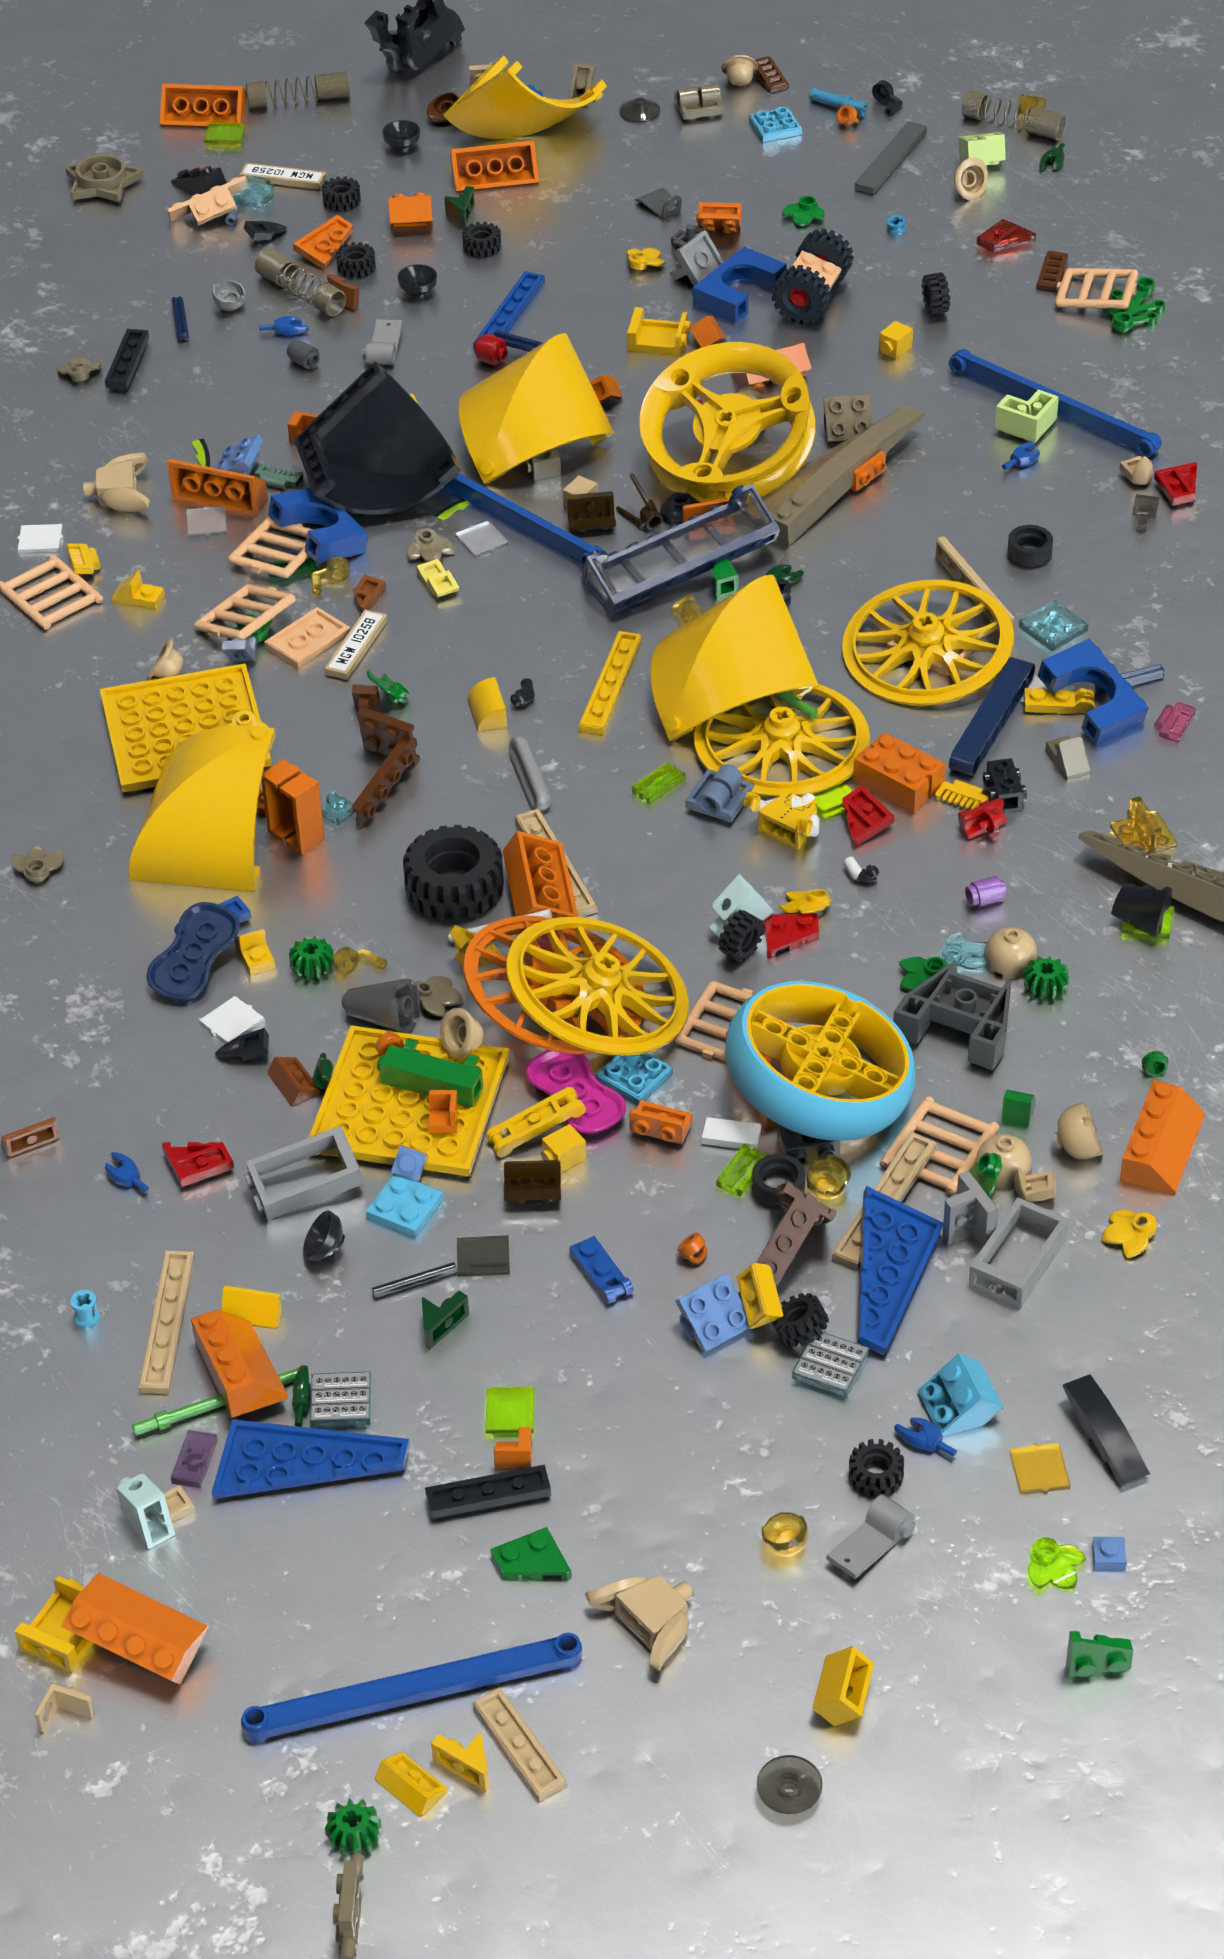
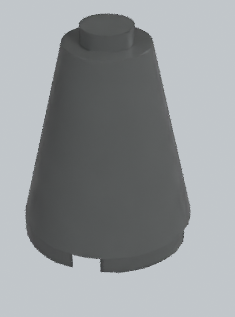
M400 979L350 988L342 997V1007L345 1009L346 1014L396 1032L409 1033L416 1025V1022H412L414 1014L419 1015L420 994L417 985L411 984L413 980Z

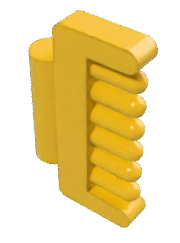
M67 544V551L74 568V574H93L94 570L100 569L101 565L95 548L91 547L88 549L87 544Z
M957 779L953 784L944 781L935 793L936 801L941 799L942 801L947 800L948 803L953 801L954 805L959 803V807L965 805V809L970 808V810L978 807L984 801H989V797L984 795V789Z

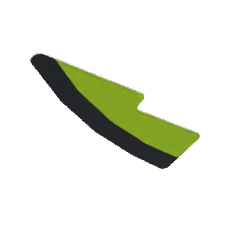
M202 438L192 441L191 444L198 452V455H195L199 463L202 466L210 467V453L205 440Z
M460 499L443 508L434 516L446 520L457 509L463 510L470 502Z

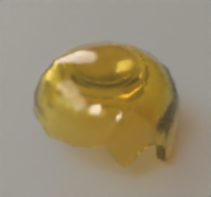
M828 1154L820 1161L815 1160L806 1174L807 1188L817 1198L828 1200L841 1196L851 1179L850 1166L843 1158L833 1154Z
M779 1512L770 1517L761 1528L765 1546L778 1556H791L800 1552L808 1540L809 1530L804 1517L792 1512Z

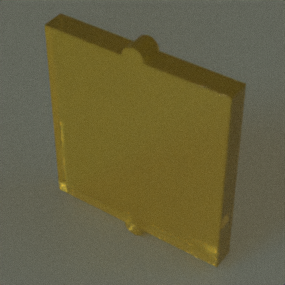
M1033 1443L1032 1446L1010 1448L1020 1495L1041 1492L1046 1495L1050 1491L1070 1489L1071 1485L1060 1443L1045 1445Z

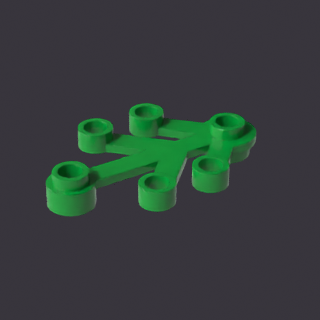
M1142 277L1137 280L1138 292L1131 303H1129L1128 308L1123 309L1125 312H1119L1118 309L1103 308L1104 314L1112 316V327L1119 332H1126L1132 329L1135 324H1157L1158 314L1165 311L1166 303L1163 300H1154L1151 303L1140 305L1145 297L1150 296L1154 292L1155 281L1152 278ZM1119 289L1112 290L1110 300H1121L1124 292ZM1146 312L1144 315L1133 317L1135 314Z

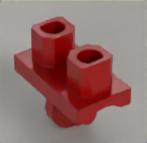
M1001 798L993 801L987 800L972 810L959 812L958 820L959 825L963 827L964 837L971 839L987 831L994 833L998 831L999 826L1007 823L1003 811L1004 801Z

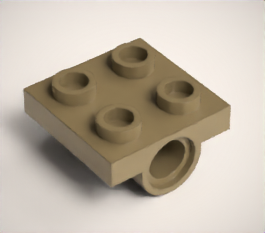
M718 84L699 86L698 88L677 89V91H674V100L683 120H693L706 116L714 117L723 114Z
M869 394L825 397L823 399L824 431L827 435V444L842 443L872 425Z

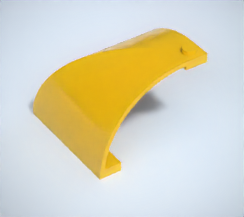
M502 56L481 74L443 116L455 127L470 135L488 139L518 138L547 129L569 117L590 102H596L603 96L601 92L607 85L603 80H600L588 88L582 96L573 99L560 100L542 97L515 76L522 68L518 61L502 70L509 63L505 56Z
M567 333L555 335L462 394L459 401V419L465 443L484 484L493 482L506 474L510 469L556 447L585 438H590L592 444L597 445L615 434Z
M765 575L757 578L663 637L655 647L651 660L650 676L653 697L669 741L677 740L692 731L695 726L742 704L792 690L795 697H801L819 686L774 575Z
M241 725L211 728L190 736L171 752L161 771L130 856L129 880L255 892L261 875L260 867L254 866L257 806L267 755L270 753L276 737L275 728Z

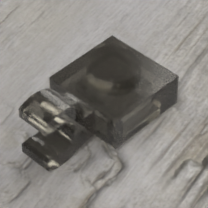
M1136 494L1132 515L1138 516L1136 530L1146 531L1148 518H1156L1160 497Z

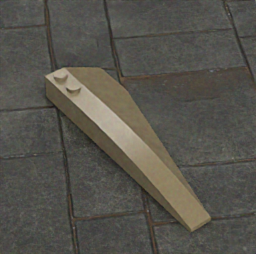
M904 405L804 464L788 482L762 496L763 502L780 528L776 541L789 547L852 487L854 470L881 450L887 453L925 417V413ZM756 499L749 502V508L766 526L769 525L770 522ZM743 512L732 516L734 522L751 530H758ZM754 515L750 516L751 518L758 520Z
M1092 830L1079 834L1078 838L1133 876L1157 890H1162L1164 887L1172 888V898L1224 922V872L1186 860L1183 863L1170 861L1172 857L1164 853L1147 854L1146 848L1139 845L1127 844L1125 847L1123 846V840Z

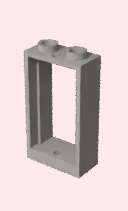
M342 1126L246 1161L248 1173L244 1174L249 1190L253 1188L256 1190L257 1195L253 1196L258 1212L264 1211L268 1220L363 1185L360 1168ZM336 1148L345 1168L344 1170L268 1198L259 1176Z
M1017 1197L970 1265L969 1285L1022 1307L1066 1241L1069 1219ZM1017 1221L1051 1234L1022 1278L988 1264Z

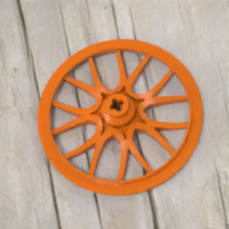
M515 916L493 922L481 929L470 941L463 960L465 983L480 1009L503 1030L529 1044L568 1054L596 1053L571 1045L565 1041L552 1039L554 1035L551 1033L546 1038L522 1028L521 1025L527 1016L523 1009L516 1024L494 1006L518 1003L512 992L487 997L481 986V981H507V957L486 948L495 941H499L510 948L516 939L510 935L520 934L528 927L548 920V918L542 916ZM574 928L555 931L560 942L567 950L566 940L580 945L570 951L577 957H581L584 954ZM584 929L589 940L599 953L607 941L593 932ZM537 939L531 943L532 945L540 948ZM614 946L611 947L608 953L619 960L620 966L629 963L625 956ZM525 951L523 961L528 967L547 973L566 974ZM480 956L501 969L478 974ZM525 976L531 990L545 986ZM643 984L632 985L633 988L645 993ZM561 994L538 999L548 1010L555 1012L571 1004L576 999V996ZM622 1006L629 1018L640 1027L643 1017L631 1009ZM598 1008L589 1011L588 1015L596 1020L609 1036L605 1016ZM576 1015L563 1019L565 1022L578 1028V1017ZM621 1027L618 1029V1037L626 1038L633 1036Z

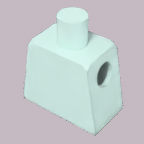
M739 874L713 902L712 907L720 916L709 927L719 937L720 933L724 932V929H722L724 925H728L727 920L730 917L733 918V914L735 912L738 913L739 910H745L762 921L771 916L775 911Z
M145 1474L121 1479L117 1484L116 1490L123 1514L149 1550L175 1536L163 1492ZM145 1513H149L152 1516L151 1520L145 1515Z

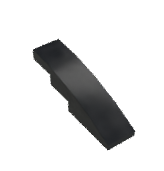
M1091 1374L1063 1384L1064 1391L1087 1439H1093L1103 1463H1109L1120 1488L1147 1478L1150 1472L1134 1441Z

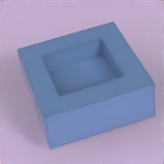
M400 1145L391 1172L414 1181H419L428 1154Z
M1093 1537L1094 1570H1126L1125 1538Z

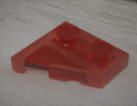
M1001 219L977 237L976 245L988 251L997 252L1036 241V233Z

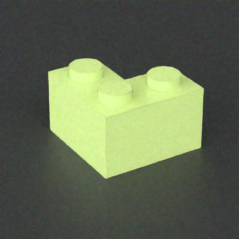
M995 132L959 136L960 162L962 163L968 158L977 157L983 160L985 165H997L999 161L1006 160L1004 134Z
M1037 390L1028 401L1007 394L996 406L995 429L1036 443L1057 419L1059 397L1041 390Z

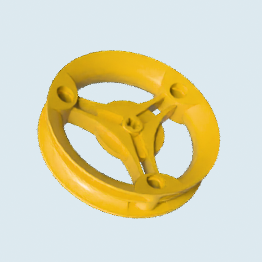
M725 342L705 346L684 355L669 365L656 378L649 388L641 407L640 432L644 446L648 451L651 467L661 483L673 493H689L702 503L725 498L729 500L732 490L740 485L746 486L752 483L760 497L788 482L800 470L811 452L815 440L816 421L806 382L798 368L787 357L759 344ZM747 373L765 377L779 385L782 390L781 395L752 400L745 395L736 393L715 394L702 387V382L720 375ZM697 396L705 402L703 405L695 400ZM687 406L695 413L693 431L697 442L703 447L699 462L682 467L669 456L663 442L662 431L669 410ZM787 421L791 424L792 427L786 440L771 457L748 470L723 475V469L731 456L750 446L762 430ZM714 453H716L717 457L714 464H710ZM753 494L751 495L749 502L755 500Z

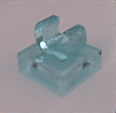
M335 791L326 796V802L322 804L321 809L322 816L336 825H340L355 813L353 803L346 800L344 796H339Z

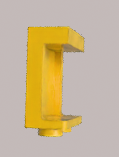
M635 307L627 332L628 351L680 356L682 347L687 345V334H690L689 327H691V321H687V312L682 313L680 322L644 319V308Z
M56 1576L53 1581L55 1591L30 1625L21 1622L14 1632L19 1650L72 1673L93 1642L61 1626L75 1598L85 1587L81 1586L74 1579Z

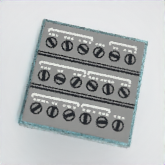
M822 1332L823 1334L820 1337L814 1336L815 1341L812 1343L810 1340L808 1341L792 1371V1379L848 1397L870 1355V1348Z
M371 1371L311 1374L310 1427L371 1425Z

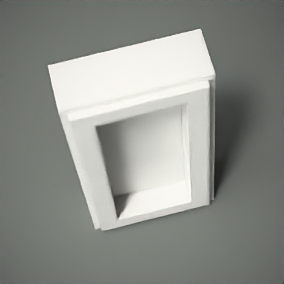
M707 1117L702 1135V1144L757 1151L762 1124Z

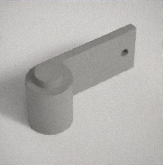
M376 319L372 342H367V346H363L362 358L366 360L367 364H373L376 361L379 365L394 366L403 321Z
M882 1494L870 1505L865 1522L829 1552L826 1559L856 1579L898 1541L911 1535L915 1528V1522H913L914 1515Z

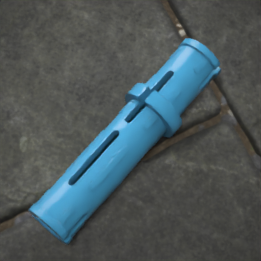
M815 87L809 92L814 94L813 96L809 95V99L812 101L814 100L836 108H841L847 104L854 107L857 114L865 116L868 111L863 109L868 108L867 103L853 100L850 96L843 97Z

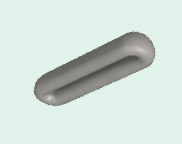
M514 736L509 744L510 757L532 809H539L540 812H543L550 807L552 800L550 792L528 741L521 736Z

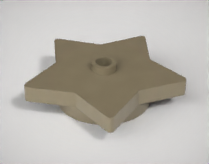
M111 152L92 155L81 160L77 165L65 166L66 175L74 182L70 191L71 200L98 196L120 202L124 188L143 178L142 168L125 165L121 158L114 156Z

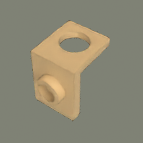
M51 1684L35 1712V1719L38 1731L44 1733L57 1708L92 1719L95 1712L91 1696L83 1694L80 1690L73 1687L65 1688ZM47 1705H48V1710H47V1713H46V1715H45V1717H44V1712H45V1709H46V1707H47Z

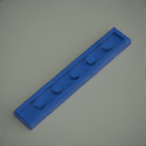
M524 271L476 340L484 334L493 335L495 330L509 333L544 284L545 275Z

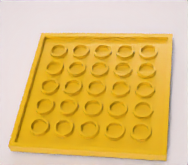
M246 663L100 689L122 793L156 787L168 756L181 742L190 736L211 728L226 726L232 722L234 714L242 710L254 713L257 721L261 722ZM270 753L267 755L265 767L272 766Z
M351 1025L309 1137L342 1126L356 1160L393 1165L400 1145H404L428 1154L423 1170L470 1177L510 1056L509 1048L481 1044L475 1051L468 1053V1055L480 1057L477 1066H480V1069H482L484 1088L474 1107L458 1104L457 1134L429 1133V1096L381 1083L380 1071L377 1070L380 1056L376 1051V1042L379 1037L386 1033V1030ZM393 1032L403 1040L404 1044L408 1038L417 1040L419 1043L415 1050H419V1053L464 1064L467 1056L463 1059L452 1057L445 1049L441 1038ZM336 1148L320 1153L339 1157Z

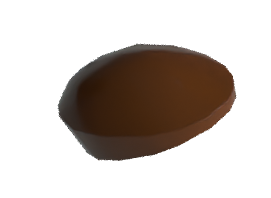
M453 92L437 96L427 106V116L436 122L448 121L443 114L459 97Z

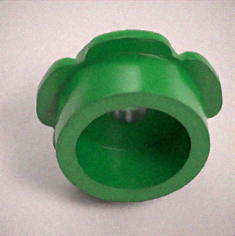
M1160 1051L1149 1052L1142 1058V1069L1150 1076H1160L1167 1070L1168 1057L1164 1056V1053Z

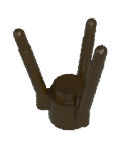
M631 473L630 478L646 506L640 510V519L620 506H617L616 510L636 522L640 528L646 526L650 530L656 529L662 524L663 517L658 512L653 500L647 498L635 475Z

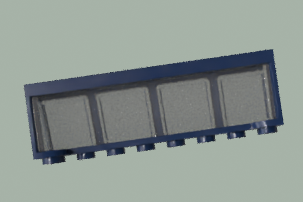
M752 483L746 486L740 485L732 490V495L727 504L721 507L716 505L701 516L696 514L683 524L679 525L677 523L670 526L663 533L650 535L645 541L631 543L625 550L620 552L614 551L609 554L606 551H592L586 557L581 579L612 615L712 570L719 561L725 558L731 561L776 541L780 528Z

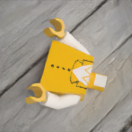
M747 792L742 804L749 806L751 811L758 812L759 831L796 849L802 846L807 837L814 838L818 836L820 820L817 816V800L811 793H806L804 796L799 797L790 792H785L778 798L763 801L759 795Z

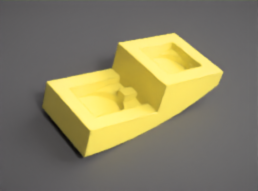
M439 559L417 566L416 572L420 579L437 598L459 591V586L449 570L445 571Z

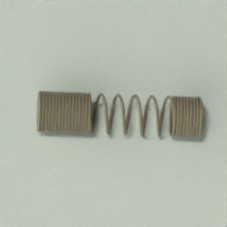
M346 71L333 72L331 74L323 73V75L315 74V89L312 79L308 75L306 77V96L301 79L298 76L295 82V95L290 80L286 78L285 99L278 79L275 80L274 98L267 80L265 82H246L249 109L267 107L266 83L273 105L276 106L277 82L283 102L286 105L287 80L294 103H297L298 80L304 100L307 103L308 77L316 101L350 97L348 74Z
M969 90L963 99L962 115L971 119L981 120L985 117L988 123L995 120L997 125L1005 123L1007 128H1011L1014 125L1018 131L1025 128L1027 133L1057 141L1062 138L1066 128L1067 119L1065 114L1038 107L1031 109L1029 105L1025 112L1024 125L1018 129L1016 121L1021 111V103L1016 107L1013 124L1008 126L1006 119L1011 109V100L1006 104L1004 120L1001 123H997L996 116L1001 107V98L996 102L994 118L988 121L986 114L991 105V95L988 96L985 93Z
M270 248L258 254L255 260V270L261 276L283 287L285 290L291 291L293 295L306 300L308 304L314 305L315 308L330 317L338 315L345 307L346 295L342 290L326 281H321L318 276L314 277L313 273L306 272L304 268H299L296 263ZM299 270H303L305 274L300 277L297 288L291 289V284L296 280ZM306 274H310L312 279L306 284L304 293L299 294L298 289L305 282ZM303 276H305L303 282L299 286L300 280L303 278ZM314 279H319L320 283L314 288L312 297L306 298V293L311 289ZM312 280L311 286L306 291L308 284Z

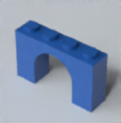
M743 247L693 287V306L736 323L748 314V294L729 286L736 283H751L772 291L780 275L786 269L787 264Z
M311 488L271 495L268 516L279 527L298 523H315L325 526L324 528L307 532L305 552L316 563L365 553L368 532L348 513L316 497Z
M1090 639L1042 660L1037 676L1051 693L1073 683L1089 682L1101 687L1108 694L1110 701L1086 712L1081 729L1095 745L1144 723L1149 709L1146 702L1132 689L1131 684L1120 675L1116 667L1108 661L1101 649Z

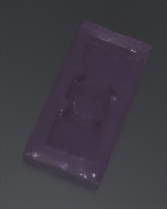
M193 1430L187 1431L170 1477L172 1484H181V1486L201 1489L218 1442L217 1434Z

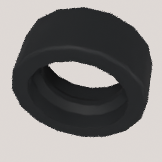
M1023 525L1010 532L1007 554L1016 564L1027 567L1041 566L1052 557L1053 536L1047 529L1038 525ZM1035 543L1041 547L1031 549L1024 548L1020 544Z
M786 1154L767 1155L758 1160L753 1167L752 1191L755 1198L762 1204L769 1207L782 1208L776 1203L778 1199L772 1196L776 1188L766 1185L762 1179L771 1174H785L795 1180L793 1183L794 1187L804 1192L806 1172L803 1165L794 1157Z

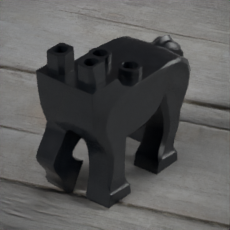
M418 0L414 7L407 4L404 7V13L401 16L398 13L395 17L397 21L396 31H388V14L377 10L364 22L371 32L373 41L380 44L379 51H382L386 57L387 68L393 73L402 72L407 67L413 70L422 68L435 57L446 43L449 42V44L456 46L462 40L461 33L465 30L459 15L454 10L448 8L443 0Z

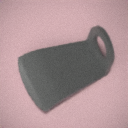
M660 188L635 199V201L643 203L661 219L681 211V197L678 195L671 197L665 188Z

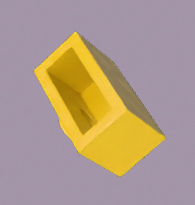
M854 1646L826 1655L812 1709L833 1726L862 1717L875 1663Z

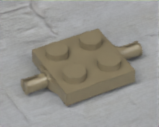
M352 1854L350 1856L351 1860H344L343 1874H337L336 1894H339V1904H334L333 1925H336V1942H341L342 1945L340 1959H354V1956H357L363 1899L361 1882L364 1879L363 1863L365 1859L361 1854Z

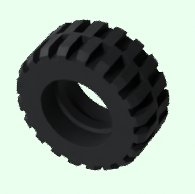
M445 825L439 826L437 830L430 829L425 832L424 836L419 835L414 840V843L408 846L403 857L407 898L420 912L424 910V914L429 917L437 916L439 920L444 921L446 919L461 921V918L464 917L470 919L475 917L477 913L482 914L489 909L488 906L492 907L502 894L504 876L501 849L494 839L489 838V835L481 830L477 832L474 827L468 826L463 828L461 825L447 827ZM448 870L468 871L466 873L453 876L440 874Z

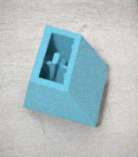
M960 1353L917 1390L934 1425L940 1430L943 1437L984 1426L1004 1408L982 1363Z

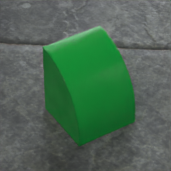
M727 558L719 561L713 568V595L716 600L730 596L739 590V575Z
M1007 1089L1003 1097L1002 1120L1029 1126L1035 1108V1095Z

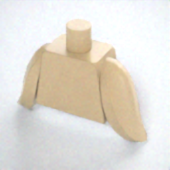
M145 453L119 456L112 459L104 467L98 468L96 470V481L83 483L85 497L98 495L99 503L102 507H109L118 512L147 510L150 501L145 495L137 491L136 475L148 463Z
M656 1576L652 1579L631 1577L585 1593L590 1606L604 1611H615V1615L651 1650L650 1666L658 1671L661 1670L665 1661L676 1651L688 1631V1604L686 1601L694 1595L692 1588L685 1581L672 1588L662 1577Z

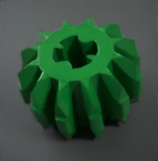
M316 936L312 939L304 937L303 942L295 941L294 947L290 948V968L298 977L305 976L307 980L311 977L319 979L321 974L328 975L329 970L333 968V949L325 939L317 940Z
M1038 956L1036 961L1030 960L1023 972L1025 990L1030 991L1032 997L1041 996L1042 1000L1045 997H1050L1054 1000L1056 995L1063 996L1067 985H1069L1067 965L1062 964L1060 959L1052 960L1050 956L1047 959Z
M349 1798L346 1806L336 1803L335 1812H328L325 1834L329 1838L332 1849L340 1848V1853L343 1856L350 1850L353 1851V1854H359L360 1849L370 1852L372 1848L371 1843H378L380 1838L381 1819L377 1816L374 1806L367 1807L363 1799L358 1804H354Z

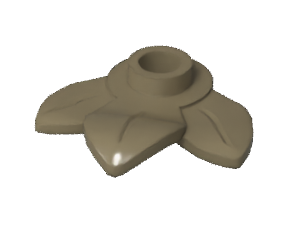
M76 356L70 359L69 364L57 366V371L60 374H69L73 381H83L89 378L91 371L101 367V362H90L88 357Z
M430 528L418 530L415 534V540L407 548V555L410 560L422 557L425 562L436 559L440 561L442 554L454 555L455 553L451 541L445 537L438 536Z
M35 845L26 856H13L12 866L15 870L24 873L27 880L40 882L49 876L50 871L60 867L64 860V854L62 850L47 854L43 848Z
M434 976L426 981H416L412 984L417 985L419 989L420 1006H423L424 1010L432 1015L443 1017L445 1012L444 1006L458 1005L463 1002L461 994L451 987L453 981L447 977Z

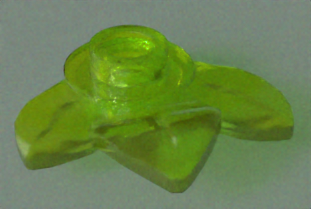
M1043 1537L1038 1539L1031 1547L1030 1557L1032 1561L1028 1566V1576L1034 1586L1039 1589L1044 1588L1050 1582L1061 1589H1073L1077 1585V1573L1074 1566L1082 1564L1086 1561V1557L1081 1550L1073 1545H1058L1054 1539Z

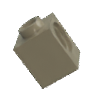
M556 448L525 461L526 471L531 473L534 481L561 477L560 456Z

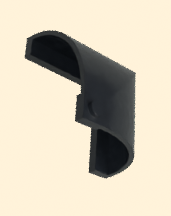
M376 361L294 439L313 494L333 507L357 514H387L415 506L437 493L449 481L454 480L461 471L451 447L432 420L409 393Z

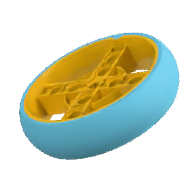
M807 981L775 984L760 990L743 1003L729 1025L726 1038V1058L730 1074L737 1088L759 1112L789 1130L809 1137L832 1141H849L865 1138L882 1131L892 1124L901 1115L911 1099L915 1084V1062L907 1039L899 1027L883 1011L849 991L827 984ZM786 1022H797L811 1025H804L796 1028ZM855 1044L863 1049L879 1067L861 1059L860 1052ZM760 1052L780 1061L781 1068L789 1079L776 1071ZM845 1092L857 1099H840L829 1096Z

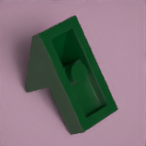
M465 186L463 193L459 197L445 196L444 198L446 215L461 228L467 226L475 206L473 186Z
M460 1290L451 1298L445 1299L441 1307L422 1297L426 1348L430 1350L469 1315L468 1296Z

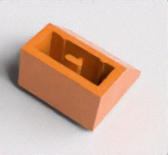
M415 193L413 197H405V194L392 195V198H388L390 228L433 225L431 195L426 196V193Z

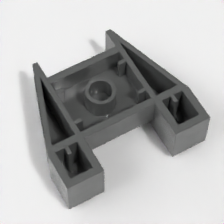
M953 961L903 997L894 1010L893 1022L902 1031L907 1041L918 1044L932 1021L972 1034L969 1041L968 1062L993 1070L1004 1054L1011 980L1007 979L1001 988L957 973L958 962Z

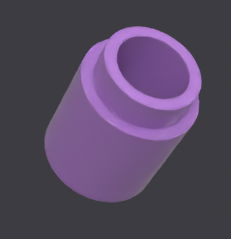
M997 876L971 882L970 886L965 887L967 902L971 907L976 906L978 908L1001 902L1004 895H1006L1005 883L1003 880H999Z

